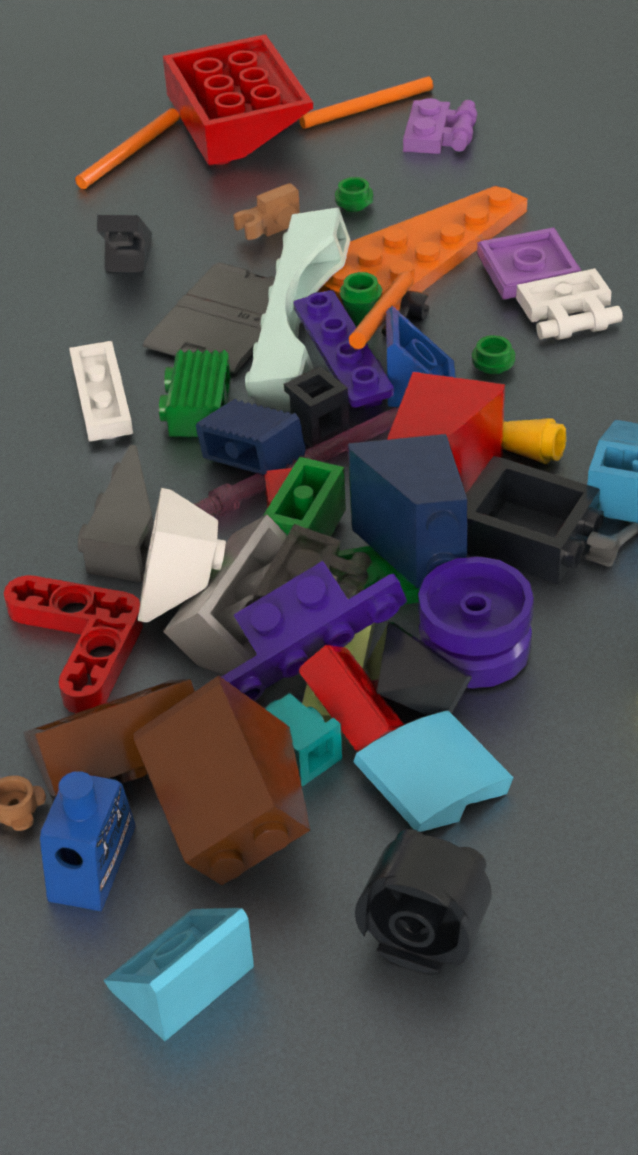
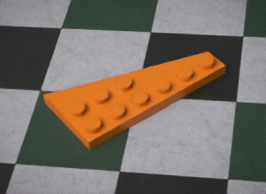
M493 186L350 241L344 267L330 277L317 292L332 290L343 305L339 291L344 279L348 275L357 272H366L374 275L382 287L383 295L401 272H409L412 274L414 282L408 291L422 293L477 251V242L492 239L527 212L528 198L515 194L507 188ZM401 300L395 306V309L400 310Z

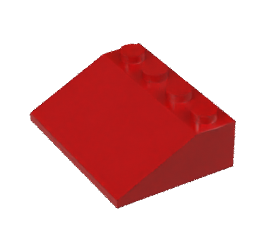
M266 34L163 56L167 96L178 111L180 118L208 166L214 164L225 165L232 160L245 158L313 109V101Z

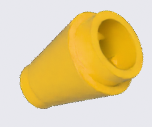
M553 418L504 421V450L544 464H548L551 460L559 461L566 446V428L563 424H557Z

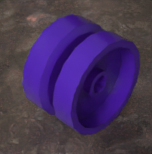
M485 557L456 558L437 566L424 578L418 593V613L420 619L418 639L472 676L467 688L492 687L514 678L526 666L531 651V622L533 619L534 597L530 582L518 569L500 560Z

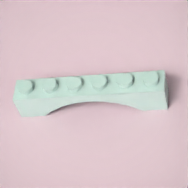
M339 207L292 214L288 232H285L283 235L281 258H278L276 261L274 284L269 287L268 291L269 303L266 313H263L261 316L259 340L253 346L254 359L251 370L245 376L247 394L250 398H254L257 406L262 405L264 408L269 407L271 410L275 408L277 411L290 412V397L284 392V384L314 369L305 345L298 340L301 321L294 311L293 302L316 293L330 277L345 265L350 237Z

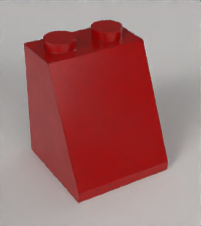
M413 372L387 440L446 434L465 493H467L492 457L502 458L505 384Z

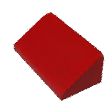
M325 645L299 668L301 676L330 716L341 723V731L356 751H361L382 736L404 726L385 698L376 693L371 679L347 647Z

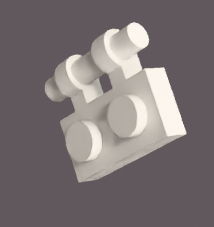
M596 269L517 285L516 299L530 321H543L536 325L539 339L555 337L556 340L570 338L573 332L590 329L592 332L606 330L610 324L622 321V311L619 306L604 308L611 305L612 291ZM577 312H584V313H580V314H576V315H571V316L568 315V314H573V313H577Z

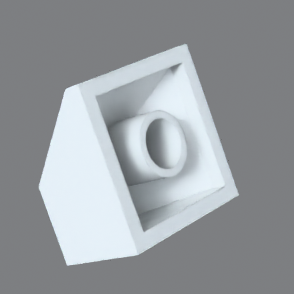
M161 488L144 571L138 621L147 623L206 589L211 569L221 570L226 541L217 539L218 520L170 489Z

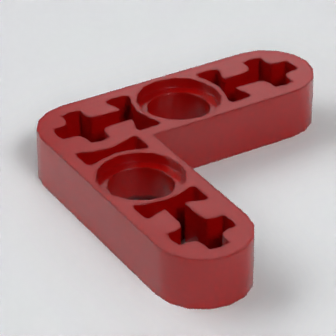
M33 575L17 577L6 585L3 594L8 615L13 621L81 635L58 681L64 707L76 714L106 703L143 628L144 622L138 621L139 599L135 595L124 591ZM71 603L86 605L82 610L75 613L61 611L64 606ZM100 646H110L115 649L113 653L105 657H94L89 654L93 649ZM87 674H90L92 686L86 685L88 682Z

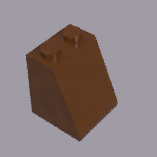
M217 676L133 733L135 744L185 863L220 885H224L230 880L237 878L246 870L275 852L282 850L288 844L311 830L290 727L222 677Z

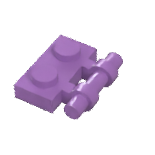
M433 98L414 100L403 137V152L440 154L442 146H451L458 152L464 151L472 140V127L477 119L475 103L471 100H465L457 110H450V102H440Z

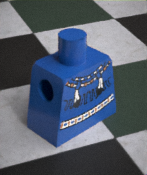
M75 771L68 773L60 780L59 791L41 829L40 845L48 902L102 911L136 825L122 783L114 779L90 776L85 772ZM79 854L83 860V863L78 865L77 861Z

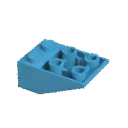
M615 420L599 439L591 461L587 485L600 489L598 509L604 512V517L638 523V423Z

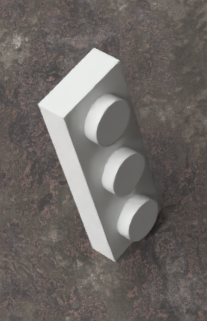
M112 341L69 348L89 442L133 434L132 421Z

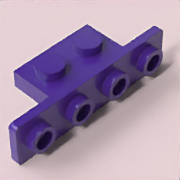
M334 291L316 292L293 302L294 311L332 375L348 388V402L352 407L364 406L365 409L381 405L383 399L394 396L393 385L385 374L381 362L375 358L368 344L362 349H355L349 344V336L356 329V326Z
M321 561L233 615L257 655L221 677L252 700H257L266 688L282 678H290L300 674L299 668L325 645L344 647L354 638L356 633L373 623H382L393 617L399 608L407 602L400 582L394 574H389L352 598L347 599L325 563Z

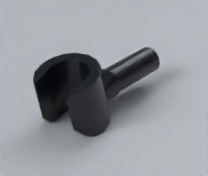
M407 291L402 297L399 312L407 319L410 316L425 319L429 312V305L425 304L428 294ZM386 326L381 330L382 334H383L385 337H386Z

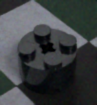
M402 830L398 833L396 839L383 850L357 901L355 919L360 932L365 936L367 930H369L380 942L376 951L387 960L403 968L421 973H436L441 971L443 964L455 961V967L466 959L491 901V885L485 873L486 860L482 854L473 848L458 847L443 839L423 835L416 830Z

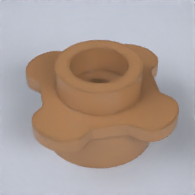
M7 776L0 779V823L12 826L16 831L30 828L34 823L33 814L37 806L42 805L46 801L44 789L40 786H32L29 780L21 776Z

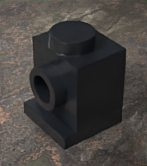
M320 366L284 384V392L290 397L291 415L295 413L299 417L303 440L312 449L349 431L348 388Z

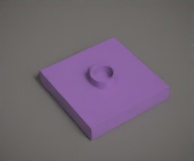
M555 228L477 242V255L503 300L515 298L517 285L582 271Z

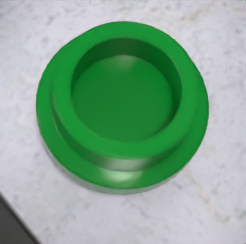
M349 177L341 180L338 184V189L335 191L336 204L350 212L363 210L373 202L374 198L369 182L360 177Z
M498 335L485 336L477 342L476 347L472 351V363L484 373L491 375L500 374L509 370L514 365L515 351L508 339Z

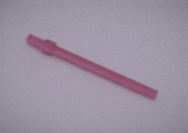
M394 407L307 449L303 458L324 462L347 451L348 443L365 442L390 430L399 407ZM293 460L292 465L287 464L285 469L293 468L297 461ZM255 474L232 486L225 483L209 491L207 498L194 503V505L211 516L215 514L224 516L238 509L240 502L265 491V476Z

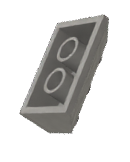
M266 514L230 536L225 545L221 570L211 569L208 587L185 600L163 632L199 667L225 675L257 655L233 615L316 564Z

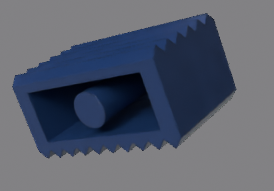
M236 398L195 425L203 458L260 475L267 474L266 471L285 469L287 464L292 465L293 460L297 461L299 456L304 457L306 451L300 420L295 413L291 415L289 412L284 413L282 410L277 411L275 408L271 410L269 407L264 408L262 405L257 406L255 403L251 405L249 402L244 403L242 400L238 402Z

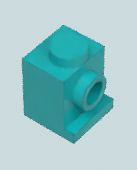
M290 693L280 700L271 702L265 708L290 727L302 787L342 759L341 723L334 717L325 723L323 717L315 708L304 706Z

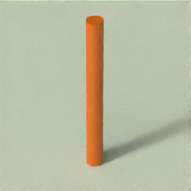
M427 76L308 112L299 119V122L303 129H307L433 90V81L431 77Z
M174 108L168 109L76 176L75 181L78 187L81 189L88 188L176 123L180 118L178 111Z
M401 272L351 333L349 344L353 348L362 349L385 321L386 311L391 306L395 308L414 282L412 274Z

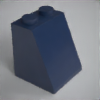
M446 434L348 443L351 527L353 532L416 588H421L424 578L437 566L456 558L467 557V496Z

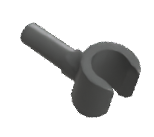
M633 522L611 537L593 531L587 539V544L591 548L584 559L604 566H612L623 543L638 534V524Z

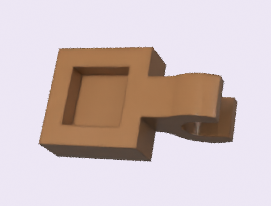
M291 183L258 195L256 207L239 211L233 215L234 229L238 231L245 228V238L247 240L256 239L263 233L268 237L288 229L292 214L300 213L299 190Z

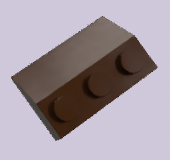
M191 679L169 680L23 732L49 794L56 797L59 791L60 780L68 773L75 771L108 779L116 776L120 783L129 782L147 775L148 773L135 744L133 733L195 692Z

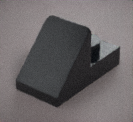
M97 215V232L105 239V271H144L152 242V232L138 215Z

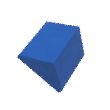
M391 306L386 311L387 377L393 385L394 396L388 398V407H399L413 372L455 378L456 375L454 360L397 309Z

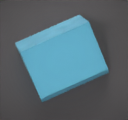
M242 908L192 909L103 981L115 996L160 1038L166 1041L254 967L249 919Z

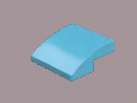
M448 710L423 717L393 730L356 753L353 761L409 825L419 832L459 822L466 805L507 795L514 779Z

